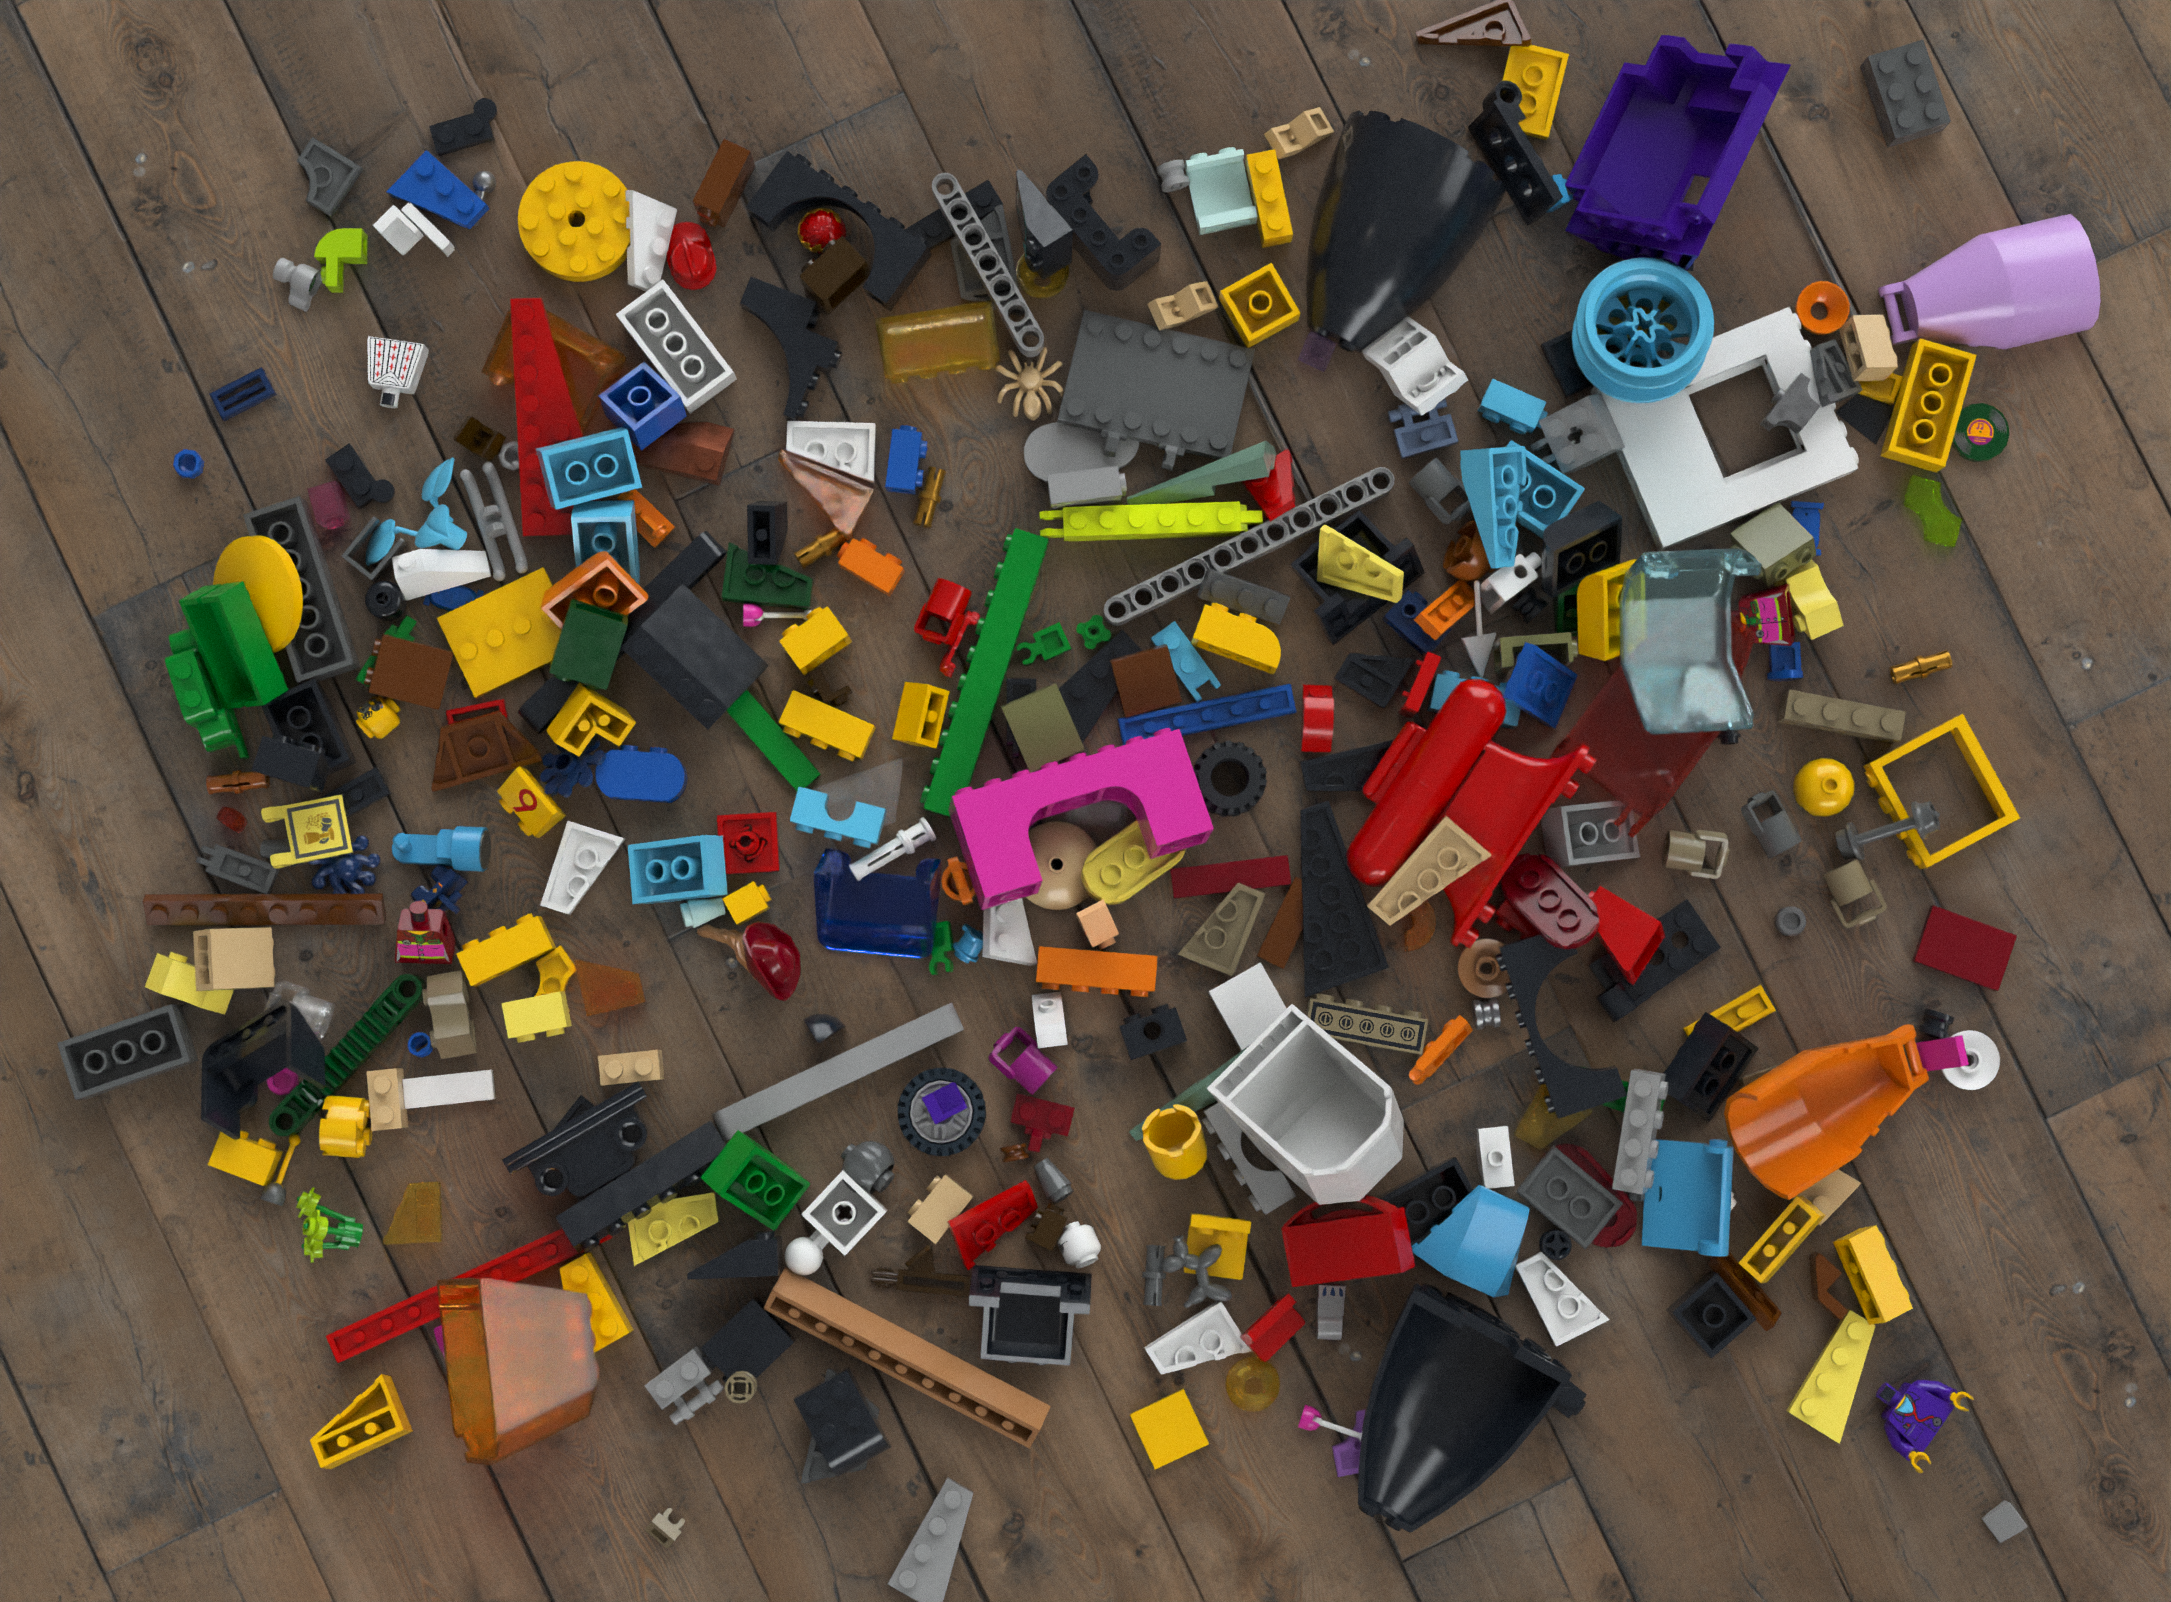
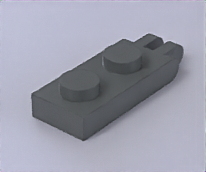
M215 844L213 849L202 845L200 851L211 855L209 860L197 857V863L207 866L205 872L264 894L271 893L280 868L274 869L270 863Z

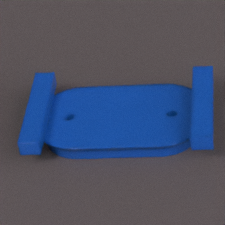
M1791 501L1790 507L1795 508L1792 516L1814 537L1816 549L1819 544L1820 513L1817 509L1823 510L1824 503ZM1816 549V556H1821V549Z
M459 585L442 590L439 594L435 592L426 595L423 604L429 606L431 602L438 608L452 611L467 604L466 601L469 603L482 597L484 591L478 589L476 594L472 589Z

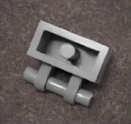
M697 1346L644 1385L662 1410L672 1402L675 1403L678 1409L669 1415L675 1425H678L684 1419H691L695 1416L694 1412L705 1403H712L717 1399L716 1395L724 1390V1386L718 1379L711 1385H708L704 1380L714 1369L703 1360V1354ZM693 1386H696L700 1393L687 1402L682 1395Z

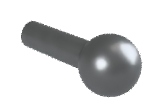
M488 171L477 172L472 181L473 187L476 190L475 194L483 202H485L487 194L491 193L496 186L494 175ZM479 220L475 223L474 226H478Z

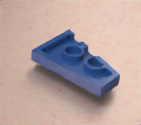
M427 150L386 191L393 198L401 199L419 209L435 213L439 217L467 229H471L490 209L485 202Z

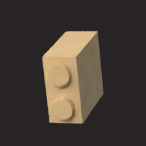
M271 927L193 931L196 991L275 987V968L273 966L274 940Z

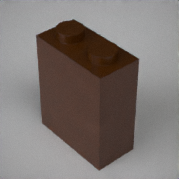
M723 139L693 199L696 211L701 216L700 221L714 228L716 225L725 228L756 167L751 151Z
M382 633L381 639L375 638L371 656H375L376 659L374 667L367 668L364 684L369 685L367 690L369 693L439 710L454 652Z

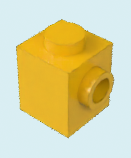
M754 881L722 898L735 923L739 926L769 910L770 907L767 902L772 900L765 886L762 884L758 887Z

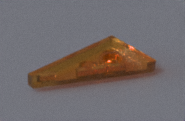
M781 449L778 461L844 538L850 540L874 496V489Z

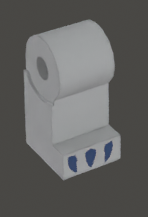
M1317 1284V1339L1341 1340L1342 1317L1344 1316L1346 1290L1344 1284Z

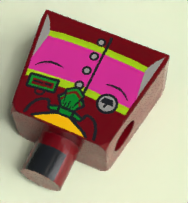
M1789 584L1743 595L1739 600V610L1724 611L1725 629L1741 628L1743 641L1746 643L1792 645L1796 637Z
M415 901L410 905L409 909H403L397 929L395 963L452 964L456 939L445 912L441 909H428L427 904L423 901Z

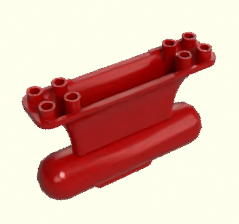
M1468 679L1460 682L1452 690L1427 729L1413 721L1404 724L1362 788L1363 795L1376 803V806L1350 843L1346 853L1347 866L1351 874L1359 882L1370 887L1382 888L1445 815L1449 817L1492 855L1443 889L1454 913V928L1450 937V943L1455 947L1461 943L1469 949L1479 936V931L1472 927V924L1476 918L1487 924L1493 916L1496 906L1488 902L1493 895L1492 891L1551 803H1554L1560 794L1571 799L1580 786L1571 777L1577 769L1587 775L1597 760L1588 754L1590 747L1584 743H1581L1564 756L1545 759L1513 752L1492 741V738L1505 719L1507 707L1502 692L1492 683L1483 679Z

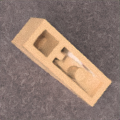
M1104 899L1076 913V917L1092 948L1098 946L1100 950H1103L1116 943L1114 937L1119 935V932Z

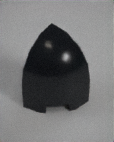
M813 1014L804 1018V1022L818 1043H823L846 1027L838 1018L828 1014Z

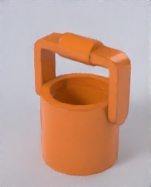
M958 856L947 859L949 866L943 872L941 879L943 890L952 900L962 902L963 906L973 903L972 898L976 896L966 863L959 862Z

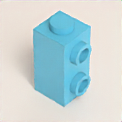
M1493 378L1477 410L1482 412V416L1491 422L1498 423L1500 420L1510 424L1509 428L1519 434H1526V432L1531 434L1535 427L1541 428L1539 420L1545 418L1548 413L1543 410L1546 401Z

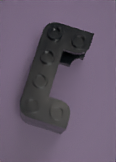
M1085 154L1048 185L1046 199L1073 229V248L1107 288L1120 291L1129 286L1160 260L1161 243L1152 232L1145 228H1135L1122 239H1118L1091 206L1093 200L1090 196V189L1097 183L1099 174L1096 165Z

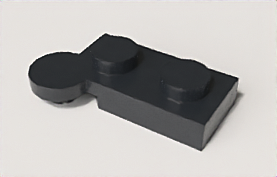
M481 98L474 105V113L429 126L438 156L495 140L489 123L497 115L495 103L491 99Z
M350 443L325 459L359 509L369 504L372 499L379 503H387L393 499L395 495L394 486L385 479L376 481Z

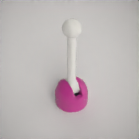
M743 603V627L757 626L764 618H803L807 621L806 616L812 610H805L804 612H764L757 604Z
M1305 1404L1298 1428L1312 1431L1316 1430L1319 1426H1323L1358 1438L1361 1442L1362 1432L1359 1433L1322 1420L1321 1413L1316 1408Z

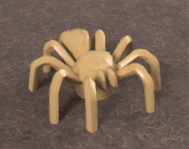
M1046 347L1040 352L1036 368H1034L1033 362H1031L1030 366L1025 362L1023 369L1013 350H1009L1008 355L1011 357L1019 374L1010 372L1000 365L995 367L996 372L999 371L1003 375L1017 380L1015 383L1006 384L999 392L997 402L1001 403L1003 396L1008 390L1020 388L1014 400L1012 413L1014 417L1018 416L1020 400L1024 393H1027L1023 401L1026 417L1032 421L1039 417L1041 402L1036 395L1037 391L1044 400L1047 413L1052 414L1053 410L1050 399L1042 386H1053L1059 391L1063 399L1064 390L1056 381L1043 380V378L1056 371L1059 367H1063V362L1057 361L1042 373L1040 372L1048 352Z

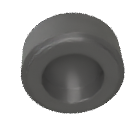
M1785 907L1777 912L1774 920L1775 927L1782 935L1795 936L1804 930L1806 917L1797 907Z

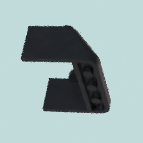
M282 1000L213 1042L205 1050L202 1057V1121L234 1140L239 1139L240 1114L251 1109L256 1104L258 1085L285 1068H288L319 1089L325 1087V1049L296 1005L288 1000Z

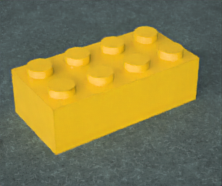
M1921 338L1911 345L1903 379L1881 451V457L1935 473L1946 466L1977 355Z

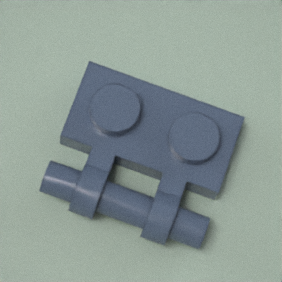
M1446 399L1439 402L1433 410L1426 412L1429 420L1415 424L1412 417L1420 414L1407 404L1398 405V409L1387 412L1390 423L1401 420L1404 426L1393 431L1401 459L1451 446L1459 442L1451 414L1440 417L1438 415V409L1447 407Z

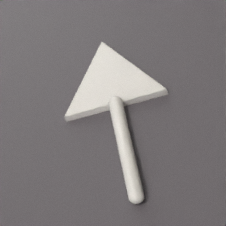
M1475 580L1477 636L1461 638L1479 677L1483 678L1496 632L1483 634L1480 582Z

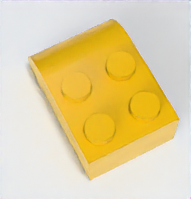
M1632 559L1588 575L1581 581L1577 591L1578 654L1607 661L1645 646L1644 561Z
M1212 603L1211 606L1205 604L1191 644L1274 675L1281 657L1280 644L1275 634L1267 627L1256 623L1257 618L1251 615L1240 613L1239 616L1228 613L1229 608L1221 604Z

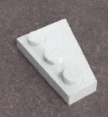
M1542 1252L1516 1264L1515 1268L1556 1347L1609 1320Z

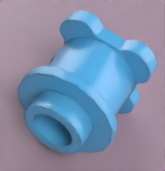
M964 924L962 926V929L965 931L959 942L953 944L954 954L965 963L970 961L977 962L979 959L978 954L983 949V932L972 928L968 924Z

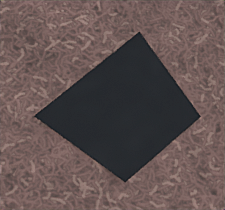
M1856 394L1835 413L1876 445L1892 415L1893 408L1883 402Z

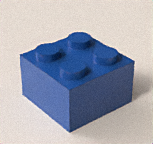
M645 361L598 395L605 416L617 428L623 427L628 429L630 440L640 450H643L687 417L681 396Z

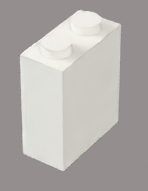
M1261 962L1208 992L1240 1051L1252 1044L1287 1009Z

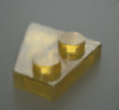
M441 1181L408 1183L402 1202L393 1216V1222L387 1235L384 1236L383 1245L443 1241Z

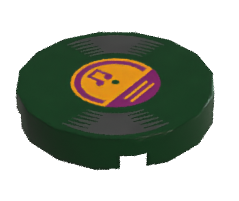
M1984 403L1971 404L1960 412L1952 446L1966 460L1973 462L1988 461L1999 455L2006 447L2010 435L2008 422L2003 413L1994 406Z

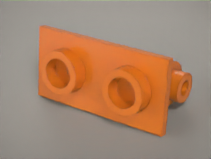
M636 489L623 492L617 498L618 501L634 500L637 532L654 548L675 528Z

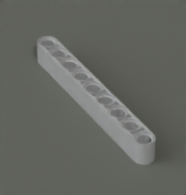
M949 1003L713 1113L712 1117L723 1141H727L733 1137L737 1130L742 1133L749 1131L964 1030V1027L953 1003Z

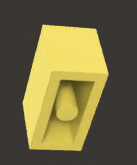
M565 991L501 1003L508 1039L517 1037L518 1043L535 1040V1034L546 1032L547 1037L565 1034L564 1028L572 1026Z

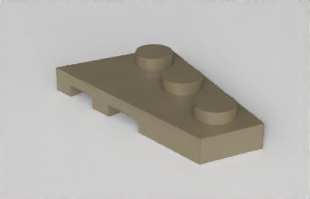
M1237 883L1178 955L1233 977L1266 893Z

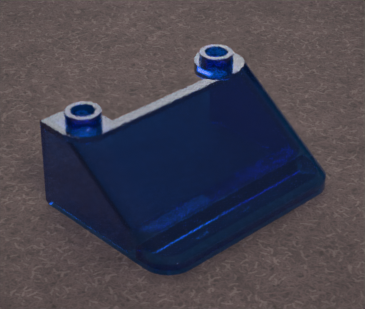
M825 848L814 871L817 938L821 945L831 950L911 958L928 957L934 948L942 873L941 859L926 858L921 860L916 868V877L870 873L861 878L860 881H857L849 868V864H851L850 856L838 849Z

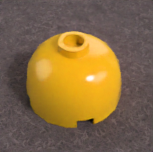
M1819 758L1807 762L1796 774L1793 783V793L1796 802L1809 814L1828 817L1840 813L1849 805L1854 795L1855 783L1851 772L1844 764L1834 759Z

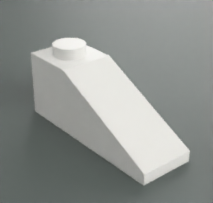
M418 549L392 557L395 579L406 601L491 577L486 551Z

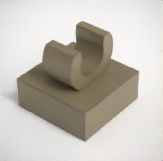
M671 1508L666 1509L662 1515L658 1513L645 1529L666 1549L682 1533L679 1529L685 1522L681 1518L677 1524H672L668 1520V1516L673 1511Z

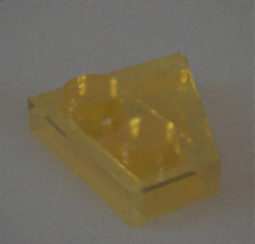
M1542 1084L1537 1089L1513 1135L1541 1150L1590 1116L1593 1111L1586 1109L1558 1119L1555 1112L1550 1114L1548 1112L1544 1096L1549 1094L1546 1085Z

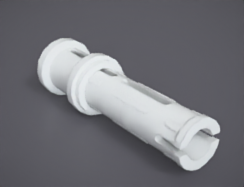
M922 817L919 819V823L905 831L899 830L895 839L875 849L853 864H849V868L857 881H860L861 878L883 867L902 854H913L915 848L929 840L935 841L936 836L927 820Z

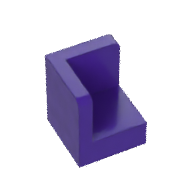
M955 1082L922 1097L935 1125L968 1108Z

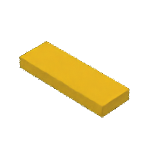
M1758 985L1709 1014L1739 1032L1776 1010L1762 986ZM1697 1021L1683 1028L1687 1037L1693 1031Z

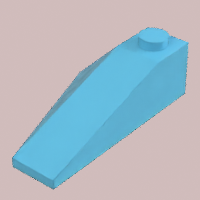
M1525 446L1460 450L1462 482L1490 567H1512L1515 563L1519 534L1515 526L1517 512H1522L1523 502L1519 501L1520 486L1526 484L1527 477Z

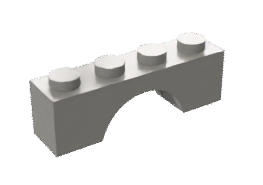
M1218 1102L1203 1111L1206 1116L1201 1119L1210 1135L1216 1132L1221 1141L1217 1147L1225 1160L1232 1159L1236 1166V1169L1232 1170L1241 1186L1247 1184L1252 1193L1247 1197L1256 1212L1262 1210L1266 1215L1296 1197L1281 1170H1261L1247 1161L1241 1148L1242 1130Z

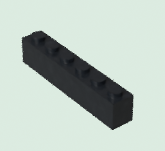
M710 1120L556 1216V1219L578 1253L583 1250L584 1252L591 1251L600 1244L599 1240L609 1234L613 1236L625 1229V1224L634 1218L639 1220L647 1216L652 1211L651 1208L660 1202L664 1204L671 1201L677 1196V1191L685 1186H695L702 1181L701 1176L726 1144Z

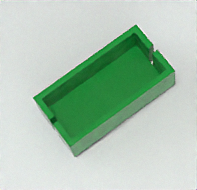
M243 581L225 583L223 585L202 586L179 600V604L224 708L264 706L288 691L283 674L272 652V647L267 640L261 621L257 616Z

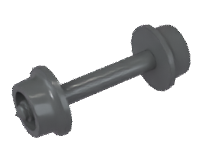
M1914 801L1911 802L1912 817L1859 834L1855 825L1850 822L1847 823L1846 828L1835 833L1836 848L1840 850L1845 860L1852 858L1862 860L1865 858L1864 844L1913 828L1918 829L1923 839H1928L1931 833L1940 830L1939 816L1941 813L1936 811L1931 801L1924 803Z

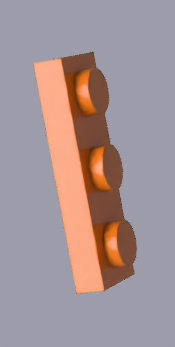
M1458 580L1425 608L1414 621L1426 634L1437 640L1475 607L1474 590L1465 581Z

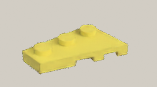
M715 1192L674 1198L664 1204L660 1202L651 1208L652 1211L647 1216L639 1220L634 1218L629 1221L628 1229L634 1266L718 1223L719 1214Z

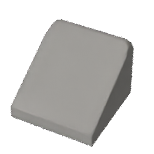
M2005 1500L1981 1518L1999 1543L2028 1527L2011 1503Z

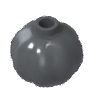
M864 1141L856 1146L851 1143L841 1155V1158L844 1160L842 1170L869 1194H873L876 1190L882 1193L895 1177V1174L892 1172L895 1165L893 1155L885 1145L879 1142ZM844 1181L845 1185L850 1190L857 1193L846 1181Z

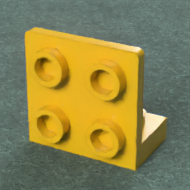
M1190 1213L1187 1236L1188 1254L1199 1257L1209 1246L1219 1244L1222 1248L1221 1255L1214 1264L1207 1267L1208 1275L1241 1280L1243 1278L1251 1221ZM1186 1267L1183 1269L1185 1273L1196 1274L1195 1270Z

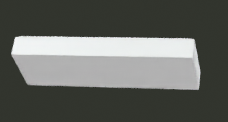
M493 1070L402 1079L405 1109L496 1099Z

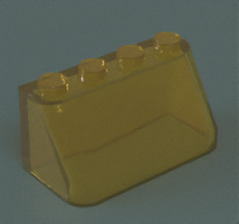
M991 300L875 318L885 379H891L892 384L909 381V376L920 375L921 379L934 378L938 376L937 372L949 370V374H960L967 372L966 367L978 366V370L991 369L996 367L995 362L1001 360Z

